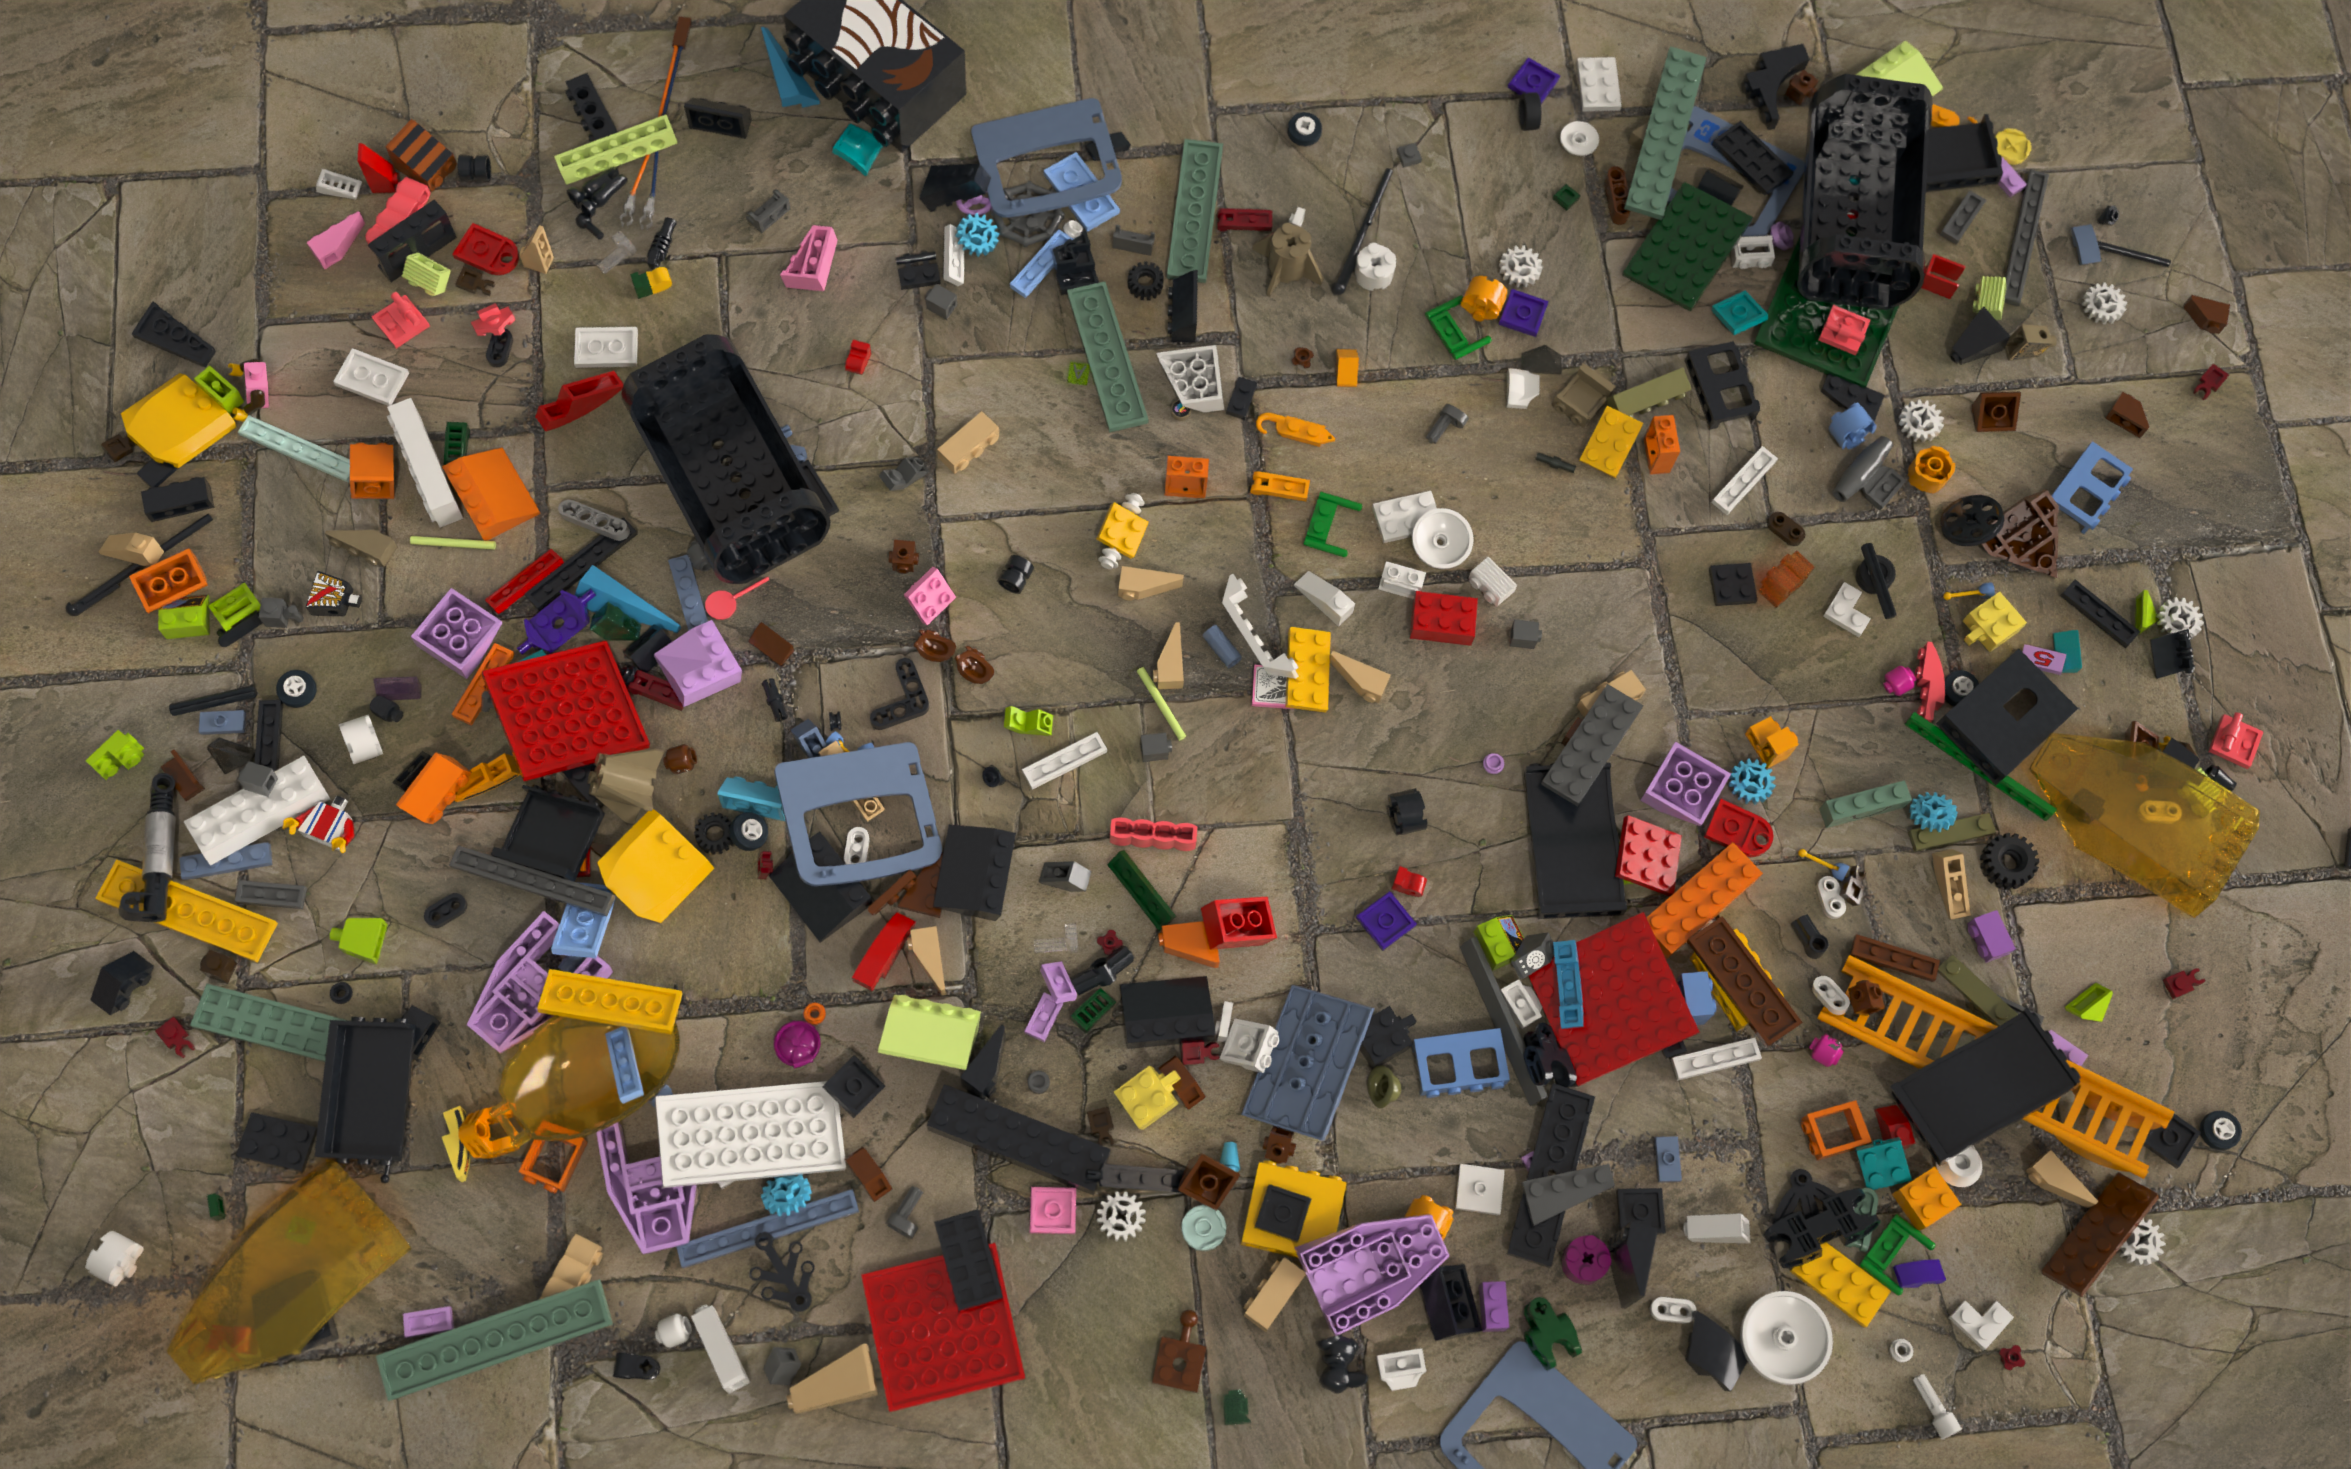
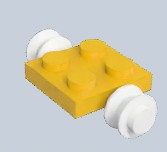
M1136 493L1127 494L1125 499L1128 502H1123L1122 506L1115 502L1110 505L1096 540L1110 547L1102 550L1105 556L1099 557L1101 565L1106 569L1118 567L1116 560H1121L1122 558L1119 553L1130 559L1135 556L1149 523L1136 515L1141 513L1139 506L1145 504L1142 497Z

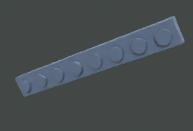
M853 1189L808 1203L805 1208L798 1207L799 1212L796 1213L793 1210L790 1212V1216H787L786 1212H783L781 1216H778L776 1213L691 1240L688 1244L676 1246L682 1268H687L755 1246V1238L761 1232H768L773 1236V1239H777L859 1213ZM767 1237L760 1238V1244L768 1242Z

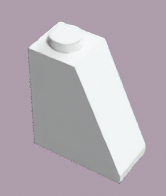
M1742 1214L1687 1216V1222H1684L1685 1236H1688V1239L1692 1242L1750 1243L1749 1220Z

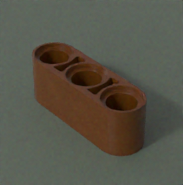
M1613 166L1608 170L1604 187L1612 222L1616 225H1624L1631 213L1630 210L1624 209L1629 190L1624 170L1619 166Z

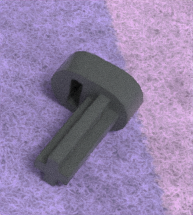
M1445 404L1440 411L1441 417L1428 433L1426 439L1430 443L1436 444L1450 423L1457 428H1463L1469 420L1468 416L1453 405Z
M912 1186L896 1213L890 1214L885 1222L886 1225L901 1235L912 1239L918 1227L907 1219L923 1192L919 1188Z

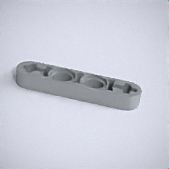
M565 500L558 506V511L564 520L611 539L621 541L630 534V529L624 520L573 500ZM590 514L588 519L581 520L582 515ZM607 520L606 525L602 527L597 526L600 521Z

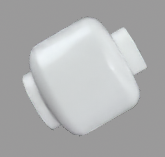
M678 1313L666 1317L658 1322L657 1330L655 1331L656 1339L668 1348L682 1344L689 1339V1334L692 1332L691 1324L687 1317H683Z

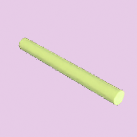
M410 537V544L494 550L496 548L495 541Z
M1144 667L1139 668L1137 673L1179 740L1186 737L1185 733Z

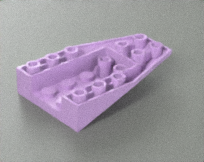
M1431 1214L1360 1223L1295 1247V1251L1329 1329L1335 1336L1397 1307L1449 1257V1253Z

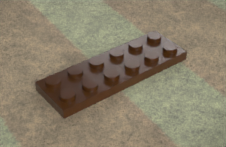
M1723 916L1687 940V943L1766 1048L1803 1023Z
M2118 1172L2097 1199L2099 1202L2088 1210L2042 1269V1274L2076 1295L2083 1297L2159 1199L2158 1193Z

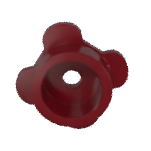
M1108 930L1106 935L1100 936L1097 939V944L1101 945L1106 955H1110L1123 945L1122 940L1117 938L1114 930Z
M2013 1345L2009 1349H2000L1999 1354L2006 1370H2012L2013 1367L2017 1366L2020 1368L2025 1366L2026 1362L2021 1356L2020 1346Z

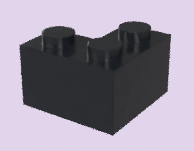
M132 951L101 967L90 1001L109 1015L123 1011L130 1003L129 998L132 991L149 983L152 978L151 973L154 965L135 951Z

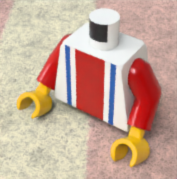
M340 796L335 797L331 806L319 802L316 806H313L294 819L286 818L283 821V830L290 827L289 833L293 835L296 832V828H299L298 831L304 837L331 847L332 851L336 849L344 853L346 846L355 837L352 818L344 811L348 801Z

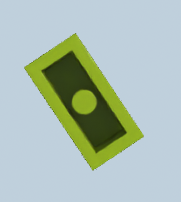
M210 365L194 378L196 384L229 414L232 413L235 407L238 408L244 403L239 391Z

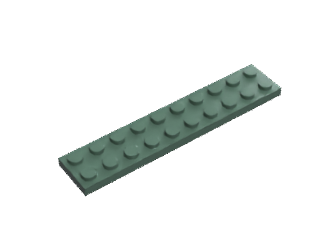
M1670 46L1624 209L1662 220L1707 57Z
M599 1279L376 1355L387 1399L391 1401L613 1325L601 1280Z

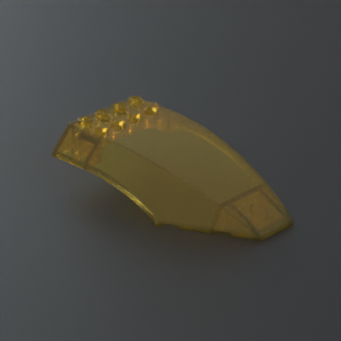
M2050 733L2029 767L2032 775L2037 778L2041 790H2044L2050 800V805L2057 809L2055 813L2061 819L2063 827L2069 832L2075 842L2073 844L2076 849L2121 872L2192 918L2198 916L2216 901L2259 829L2260 810L2199 771L2143 742Z
M328 1158L268 1205L231 1243L212 1270L166 1352L194 1385L205 1382L209 1378L216 1379L222 1377L223 1374L235 1370L243 1371L259 1366L263 1362L270 1363L276 1361L279 1357L289 1354H300L310 1339L344 1304L412 1248L393 1222L337 1162Z

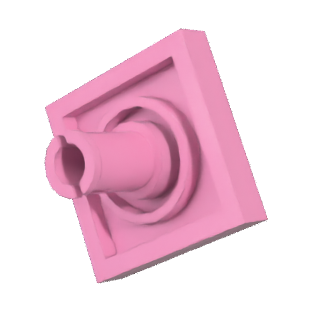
M932 567L904 594L921 622L925 625H928L956 598L939 570L935 567Z

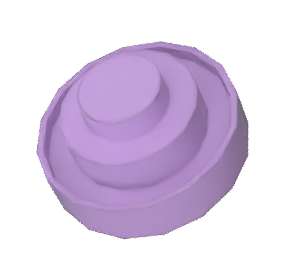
M1782 222L1772 225L1770 235L1772 236L1773 246L1784 251L1791 248L1794 235L1790 227Z

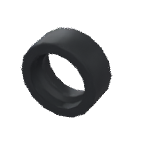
M1537 92L1522 93L1519 99L1521 129L1523 131L1538 130L1542 119L1540 96Z

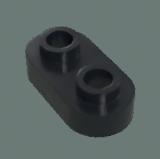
M504 328L505 331L502 335L495 336L492 333L486 352L487 361L492 367H502L508 361L513 344V337L508 329Z
M452 893L429 906L424 912V920L430 927L440 928L461 916L467 909V901L461 894ZM460 903L457 909H453L454 904ZM435 915H440L439 920H433Z

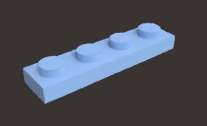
M1059 229L1010 283V288L1026 298L1054 267L1052 249L1063 245L1069 239L1073 240V238Z
M620 1027L606 1033V1041L620 1101L623 1104L643 1096V1088L629 1029L627 1027Z

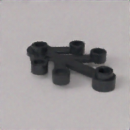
M768 1232L759 1233L755 1238V1245L758 1249L765 1251L778 1273L765 1271L755 1266L750 1269L749 1277L754 1281L762 1279L785 1284L790 1292L775 1291L773 1287L766 1286L761 1291L762 1298L764 1300L775 1299L789 1302L790 1307L797 1312L807 1310L812 1302L811 1294L807 1289L810 1276L815 1270L814 1263L811 1261L802 1263V1277L798 1287L793 1278L799 1254L803 1250L802 1244L794 1241L789 1245L790 1255L787 1267H785L772 1246L774 1243L773 1236ZM761 1237L768 1238L766 1246L760 1244ZM793 1244L800 1246L799 1252L794 1253L791 1247ZM806 1263L812 1265L810 1272H805L803 1269ZM758 1269L761 1273L760 1277L754 1278L752 1271ZM766 1289H771L773 1292L770 1298L764 1296ZM797 1296L804 1297L805 1301L803 1304L799 1305L796 1303Z

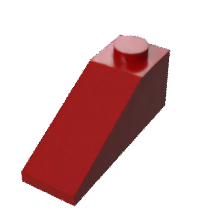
M358 143L357 161L371 192L395 193L396 187L400 182L399 173L395 172L390 162L363 143Z

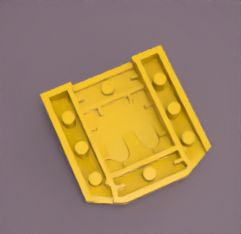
M181 373L121 413L127 436L156 462L162 464L167 462L173 464L176 468H180L236 428V423L230 414L188 376Z
M654 809L648 811L597 862L604 886L637 917L657 923H662L714 869L712 864Z

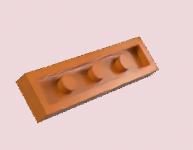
M496 643L493 644L451 715L454 718L471 726L481 712L482 693L488 691L482 677V671L509 665L515 655L513 651Z

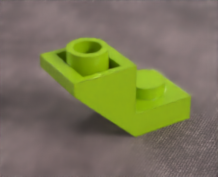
M1013 706L1005 708L1004 728L1019 734L1052 735L1053 715L1040 709L1025 712Z

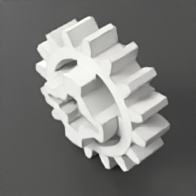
M1515 246L1513 251L1509 248L1506 254L1503 253L1499 263V267H1501L1500 274H1504L1503 280L1509 279V284L1511 285L1515 282L1517 287L1520 284L1527 287L1528 282L1533 285L1535 279H1539L1543 269L1541 266L1542 259H1537L1539 254H1532L1533 249L1530 248L1527 251L1525 246H1522V249H1518Z
M2097 283L2094 287H2090L2083 296L2084 301L2082 305L2086 306L2084 312L2090 313L2089 319L2095 317L2096 323L2102 320L2104 325L2107 321L2113 324L2126 311L2125 306L2127 302L2122 301L2125 295L2119 294L2120 289L2114 290L2113 284L2107 287V284L2103 283L2100 287Z
M1918 400L1916 404L1911 401L1908 406L1906 405L1899 415L1901 419L1899 425L1904 426L1901 431H1907V438L1913 436L1915 442L1918 438L1921 439L1922 443L1926 439L1932 441L1934 437L1939 435L1944 426L1942 424L1944 417L1939 416L1941 410L1936 411L1934 409L1936 405L1929 406V401L1927 400L1924 404H1922L1921 400Z
M2175 597L2172 601L2167 600L2158 609L2160 612L2156 617L2161 620L2157 625L2163 626L2161 632L2166 631L2168 634L2189 629L2191 639H2193L2202 630L2200 627L2204 622L2199 619L2203 614L2197 613L2199 607L2194 608L2192 606L2193 601L2186 603L2185 598L2179 601Z
M1117 1191L1115 1198L1107 1195L1108 1202L1101 1201L1100 1205L1104 1209L1097 1210V1214L1102 1216L1097 1219V1223H1103L1100 1230L1101 1232L1108 1231L1107 1238L1115 1235V1241H1118L1119 1237H1123V1240L1126 1242L1128 1235L1132 1238L1136 1237L1135 1230L1142 1231L1139 1223H1145L1146 1219L1141 1216L1146 1211L1139 1209L1142 1206V1202L1135 1203V1195L1128 1198L1126 1191L1123 1196H1120ZM1118 1202H1125L1130 1205L1122 1206ZM1110 1207L1113 1214L1107 1220L1106 1213ZM1117 1211L1121 1214L1126 1213L1125 1221H1123L1122 1219H1116L1118 1215ZM1136 1213V1222L1132 1225L1130 1217ZM1121 1227L1124 1229V1231H1117L1113 1228Z
M2143 1218L2120 1248L2122 1250L2120 1257L2127 1256L2128 1263L2135 1260L2136 1266L2142 1264L2146 1266L2151 1264V1261H2158L2157 1255L2164 1253L2160 1247L2166 1245L2165 1242L2160 1241L2164 1233L2158 1234L2159 1226L2153 1227L2151 1226V1219L2144 1222ZM2143 1237L2139 1245L2136 1246L2140 1238Z

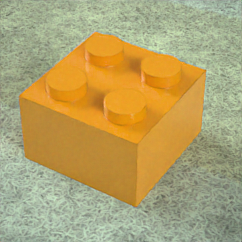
M1936 1167L1929 1169L1892 1193V1196L1910 1222L1919 1231L1927 1228L1962 1205Z

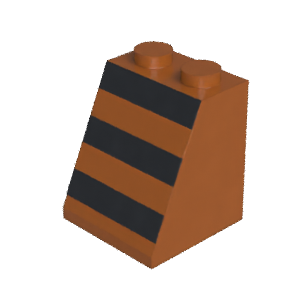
M413 119L385 146L394 168L410 179L427 185L430 192L439 187L444 178L452 173L457 166L453 153Z

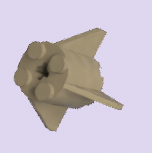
M1284 223L1275 232L1255 242L1252 250L1269 258L1268 267L1272 279L1267 290L1268 296H1271L1279 282L1290 283V281L1295 280L1297 282L1302 277H1305L1320 286L1323 283L1322 274L1310 251L1311 235L1300 226Z
M652 748L613 755L598 753L595 759V770L590 771L587 782L591 784L589 794L599 799L624 822L634 824L640 808L648 811L653 809L651 796L654 786L651 785V778L656 779V770L664 751Z

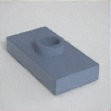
M244 710L200 712L199 733L201 735L245 733L246 712Z
M1678 1136L1655 1137L1658 1182H1681Z

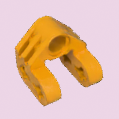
M498 1104L467 1115L458 1130V1136L473 1158H496L520 1149L518 1136H507L489 1141V1125L515 1117V1104Z

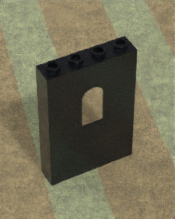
M2018 648L1945 714L1936 725L1997 785L2078 708ZM2021 689H2029L2037 698L2036 705L2017 721L2003 705Z

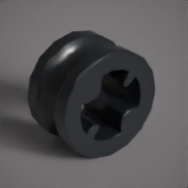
M837 711L836 714L829 712L831 731H834L835 728L842 730L840 711Z

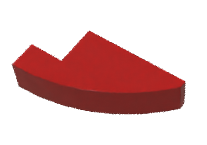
M611 371L562 385L557 401L539 406L535 417L545 432L559 428L588 414L607 402L622 390L624 384L616 372Z
M896 912L863 957L852 976L853 982L873 992L880 977L886 978L916 921Z

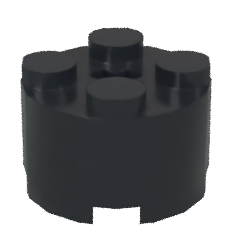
M1414 788L1388 795L1389 805H1387V813L1389 818L1393 817V830L1396 836L1427 829V819L1423 820L1425 805L1420 791Z

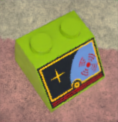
M210 596L182 597L159 608L158 630L166 639L210 635V608L208 607L210 605Z
M1512 915L1491 919L1478 925L1473 932L1492 971L1510 964L1524 940Z

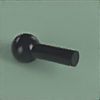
M586 213L577 215L576 224L578 227L586 228L598 240L604 237V234L592 224V219Z

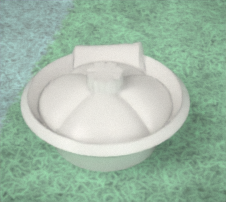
M1974 1145L1951 1158L1940 1167L1936 1162L1937 1170L1943 1179L1956 1187H1967L1974 1184L1982 1172V1161Z

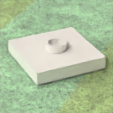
M1460 1164L1455 1209L1500 1215L1504 1170Z

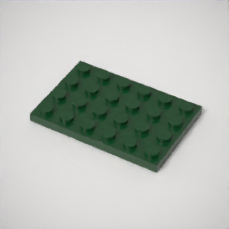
M1684 182L1665 209L1662 220L1659 219L1623 271V276L1691 312L1752 222L1753 217Z

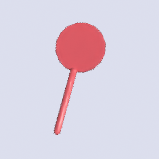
M769 577L758 581L735 595L727 591L713 592L705 601L707 614L716 620L729 618L736 610L737 603L735 599L769 581Z

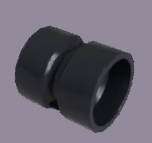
M459 155L457 169L460 181H471L474 177L477 181H490L491 162L488 155H476L475 158L470 155Z
M1011 555L1005 565L1007 570H1002L997 582L1007 591L1020 594L1026 585L1025 579H1029L1034 566L1021 556Z

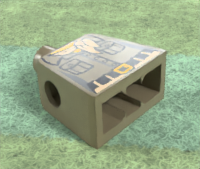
M2021 325L2010 336L2005 347L2008 361L2039 357L2047 348L2056 346L2057 338L2055 335H2050L2047 326Z

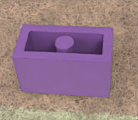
M1997 910L1976 917L1967 924L1968 932L1974 938L1978 946V953L1984 958L1985 963L2009 955L2016 949Z
M1483 1282L1479 1285L1482 1332L1506 1331L1509 1328L1506 1282Z

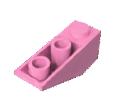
M358 211L355 214L349 215L340 223L332 225L328 230L314 236L307 242L312 254L324 269L344 257L365 225V222Z

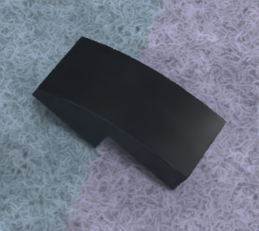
M1122 131L1109 134L1114 152L1129 151L1131 144ZM1093 141L1088 143L1085 149L1093 161H1099L1100 158L1095 143Z

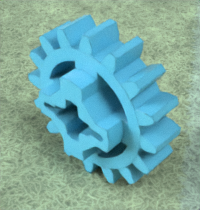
M975 213L974 217L968 214L966 219L962 218L956 228L958 230L956 237L960 238L958 244L964 245L963 251L969 249V255L976 252L977 257L981 253L986 256L989 251L992 252L999 241L997 239L999 233L995 232L997 225H991L992 219L985 220L986 215L979 218L978 213Z
M1749 758L1745 763L1740 761L1737 766H1734L1731 770L1733 773L1729 777L1732 781L1728 786L1734 787V790L1731 792L1732 794L1738 793L1737 800L1744 798L1745 804L1752 800L1753 804L1756 805L1759 800L1763 803L1767 799L1766 797L1771 796V790L1776 786L1772 782L1776 778L1769 775L1773 770H1766V763L1759 765L1758 759L1752 763ZM1740 774H1741L1740 778L1742 779L1741 783H1739V775H1740Z
M1926 792L1925 797L1919 794L1917 799L1913 798L1909 813H1911L1910 819H1915V825L1921 824L1922 830L1926 827L1929 828V832H1932L1933 829L1941 832L1942 828L1949 830V826H1953L1958 813L1956 811L1957 806L1952 805V799L1945 800L1946 795L1938 797L1937 792H1935L1933 796H1930Z
M802 1174L797 1177L796 1175L782 1176L780 1178L774 1177V1181H767L768 1187L762 1188L763 1194H761L765 1209H769L770 1214L777 1212L778 1216H781L783 1212L790 1216V1212L793 1210L798 1213V1207L805 1208V1201H810L809 1194L812 1193L808 1179H804Z

